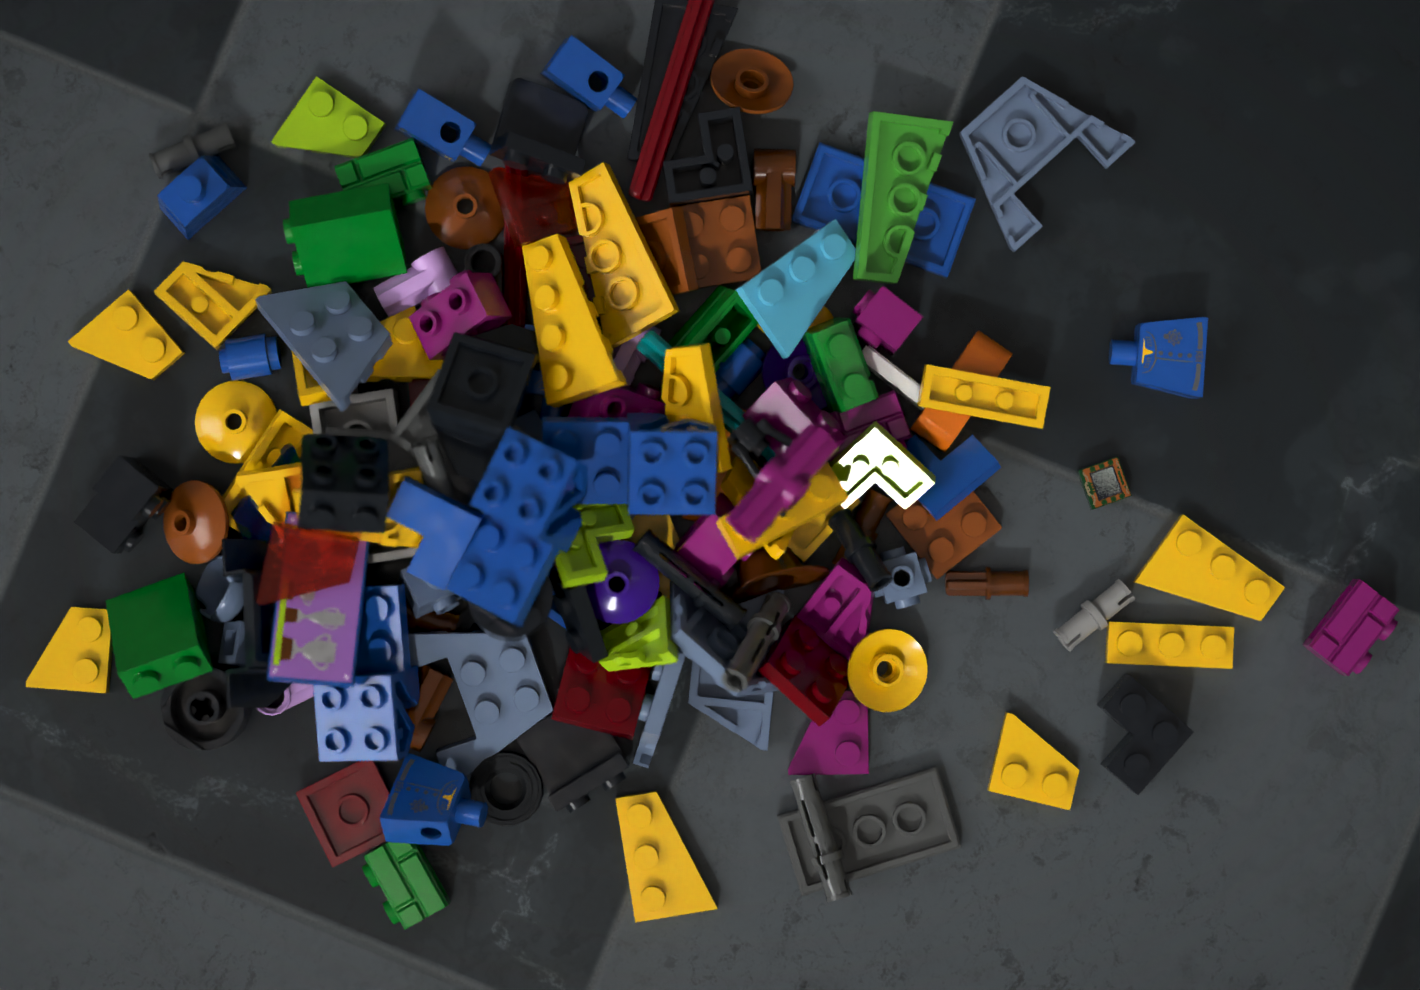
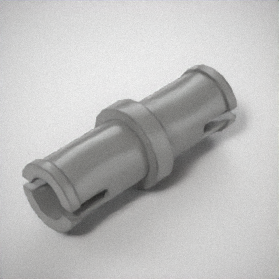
M1117 579L1112 586L1092 602L1086 600L1081 604L1082 610L1053 632L1061 644L1071 652L1076 645L1096 629L1102 631L1107 627V621L1130 602L1132 603L1135 597L1130 594L1131 591L1120 579Z

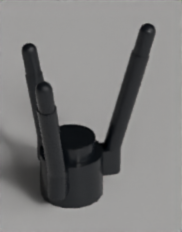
M749 416L729 435L727 441L732 445L731 450L741 459L755 480L760 470L753 460L761 469L768 463L761 454L771 444L766 439V436H771L787 447L795 440L774 428L764 417L757 423ZM784 510L779 516L785 517L786 510Z

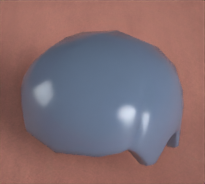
M217 555L204 569L195 595L206 607V609L200 608L199 610L203 616L211 621L224 623L233 620L244 611L243 577H223L222 555Z

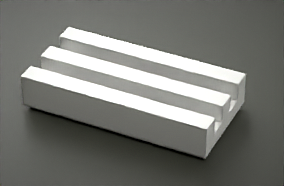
M866 345L862 353L869 371L896 390V392L918 409H924L925 407L917 406L921 385L870 345Z

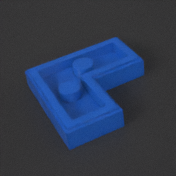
M916 434L905 442L906 449L936 476L935 484L917 499L936 521L1001 468L997 459L973 434L941 461Z
M408 476L405 477L386 515L387 518L424 536L406 572L444 591L483 514Z

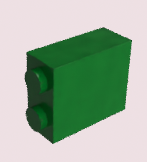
M389 183L289 201L290 218L283 219L287 244L295 243L296 250L292 251L295 272L297 276L304 275L307 288L344 281L350 284L407 273L405 245Z
M185 572L106 600L117 673L133 699L213 671L203 616L199 612L201 608L200 601L196 598V592Z

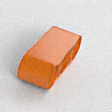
M978 330L951 369L998 377L1013 353ZM924 408L910 430L945 453L971 416Z

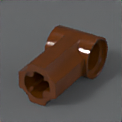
M754 148L753 186H756L755 230L765 232L791 230L792 187H795L796 149Z
M427 664L418 668L419 702L415 707L405 709L415 726L410 748L418 753L422 751L437 721L435 716L454 681V678Z

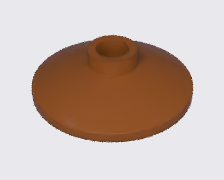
M737 49L725 53L714 63L710 76L712 89L722 102L731 108L740 107L741 112L750 114H765L780 109L789 101L794 86L793 77L788 67L772 54L757 49Z
M469 166L451 169L439 176L432 184L433 188L428 191L425 202V214L429 227L436 237L451 247L469 250L477 244H489L504 228L505 191L499 181L485 170ZM463 199H469L473 202V209L468 214H462L458 211V204Z
M199 480L184 482L175 488L168 498L171 502L164 511L163 516L165 537L171 550L182 561L190 564L207 563L221 552L222 539H227L229 531L228 510L223 497L211 484Z

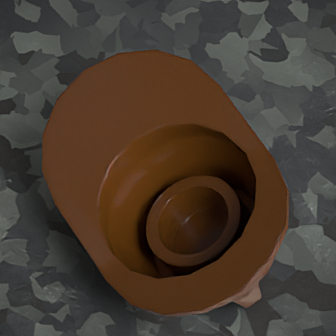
M762 546L756 549L746 561L738 559L735 562L739 587L732 593V599L736 602H745L777 589L787 590L813 584L823 580L830 571L824 566H802L789 547L775 560Z

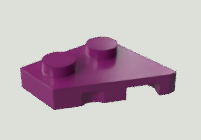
M841 557L797 612L796 616L807 626L811 627L832 649L849 660L855 646L869 634L874 592L870 591L868 584L857 567Z
M845 690L828 721L819 727L811 720L788 766V775H811L814 773L815 775L869 774L868 707L864 706L851 690Z

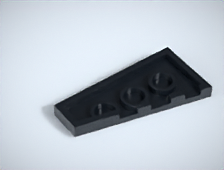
M655 0L628 160L638 162L689 0ZM713 5L664 161H670L674 157L710 76L712 67L718 58L738 13V8Z

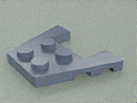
M1023 76L959 133L1008 247L1013 253L1043 227L1014 193L1070 142L1078 138L1105 169L1136 143L1130 136L1119 133L1105 125V122L1068 104V101Z
M447 630L415 633L408 631L411 665H418L420 667L448 658L476 736L438 748L436 755L440 765L462 772L467 776L484 759L498 753L553 711L554 705L529 637L520 641L507 642L494 639L483 630H472V632H447Z

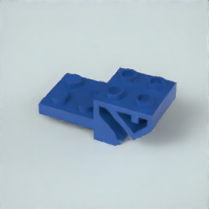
M627 413V417H542V444L588 466L587 495L576 504H627L629 514L715 515L717 430L715 425L689 418L669 423L667 416L660 413Z
M508 427L469 504L483 511L484 514L446 589L521 627L559 550L568 552L582 524L580 512L572 506L587 495L588 466Z
M404 584L365 586L354 688L313 685L319 762L392 761L408 756L415 726L405 709L415 707L418 704L420 687L418 665H411Z

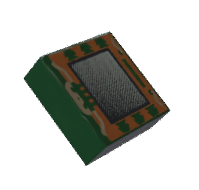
M1118 457L1077 471L1091 510L1132 496Z

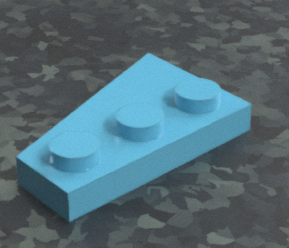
M836 219L826 224L736 289L782 359L791 355L855 260L856 248Z

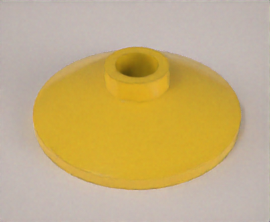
M245 381L221 383L212 388L198 405L195 416L197 437L204 449L216 459L227 463L242 464L246 461L277 413V409L270 396L252 383ZM232 414H238L242 419L241 426L235 430L230 429L227 424L228 417Z
M880 629L861 639L851 653L847 668L848 682L854 696L864 706L879 712H894L910 705L923 690L928 673L927 659L921 645L911 635L896 629ZM885 661L888 666L887 671L879 676L877 667L880 662Z

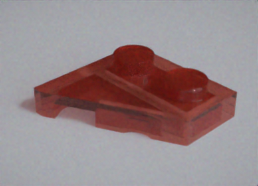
M503 167L493 168L488 173L515 248L554 234L563 236L578 231L568 182L565 184H555L544 180L539 175L530 174L526 177L506 172L507 168Z
M273 521L256 603L263 605L349 583L357 554L359 538L325 530L298 529V525Z

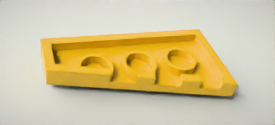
M603 162L568 183L579 235L583 236L586 251L584 260L587 274H590L595 294L593 303L600 318L603 336L609 339L612 349L680 312L610 165Z
M554 234L522 246L547 405L557 408L626 385L627 382L623 372L617 369L612 358L614 351L609 339L603 336L596 318L599 315L594 303L589 301L583 288L585 282L566 237Z

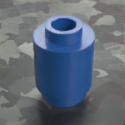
M264 333L225 340V348L219 349L222 373H230L232 381L272 375L273 370L282 369L281 352L277 336L267 337Z
M747 338L724 363L721 362L719 364L720 368L715 373L717 388L729 399L735 394L740 395L762 372L763 362L761 360L766 354Z

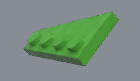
M877 111L869 113L853 280L886 284L898 283L915 234L914 228L920 211H923L928 197L927 191L933 173L937 171L942 155L940 153L946 136L950 134L953 125L952 121Z

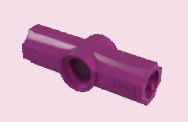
M810 423L781 456L777 454L766 464L756 477L753 488L727 515L726 521L741 537L755 543L772 526L784 510L789 511L797 504L810 487L811 479L836 453L839 445L822 427Z

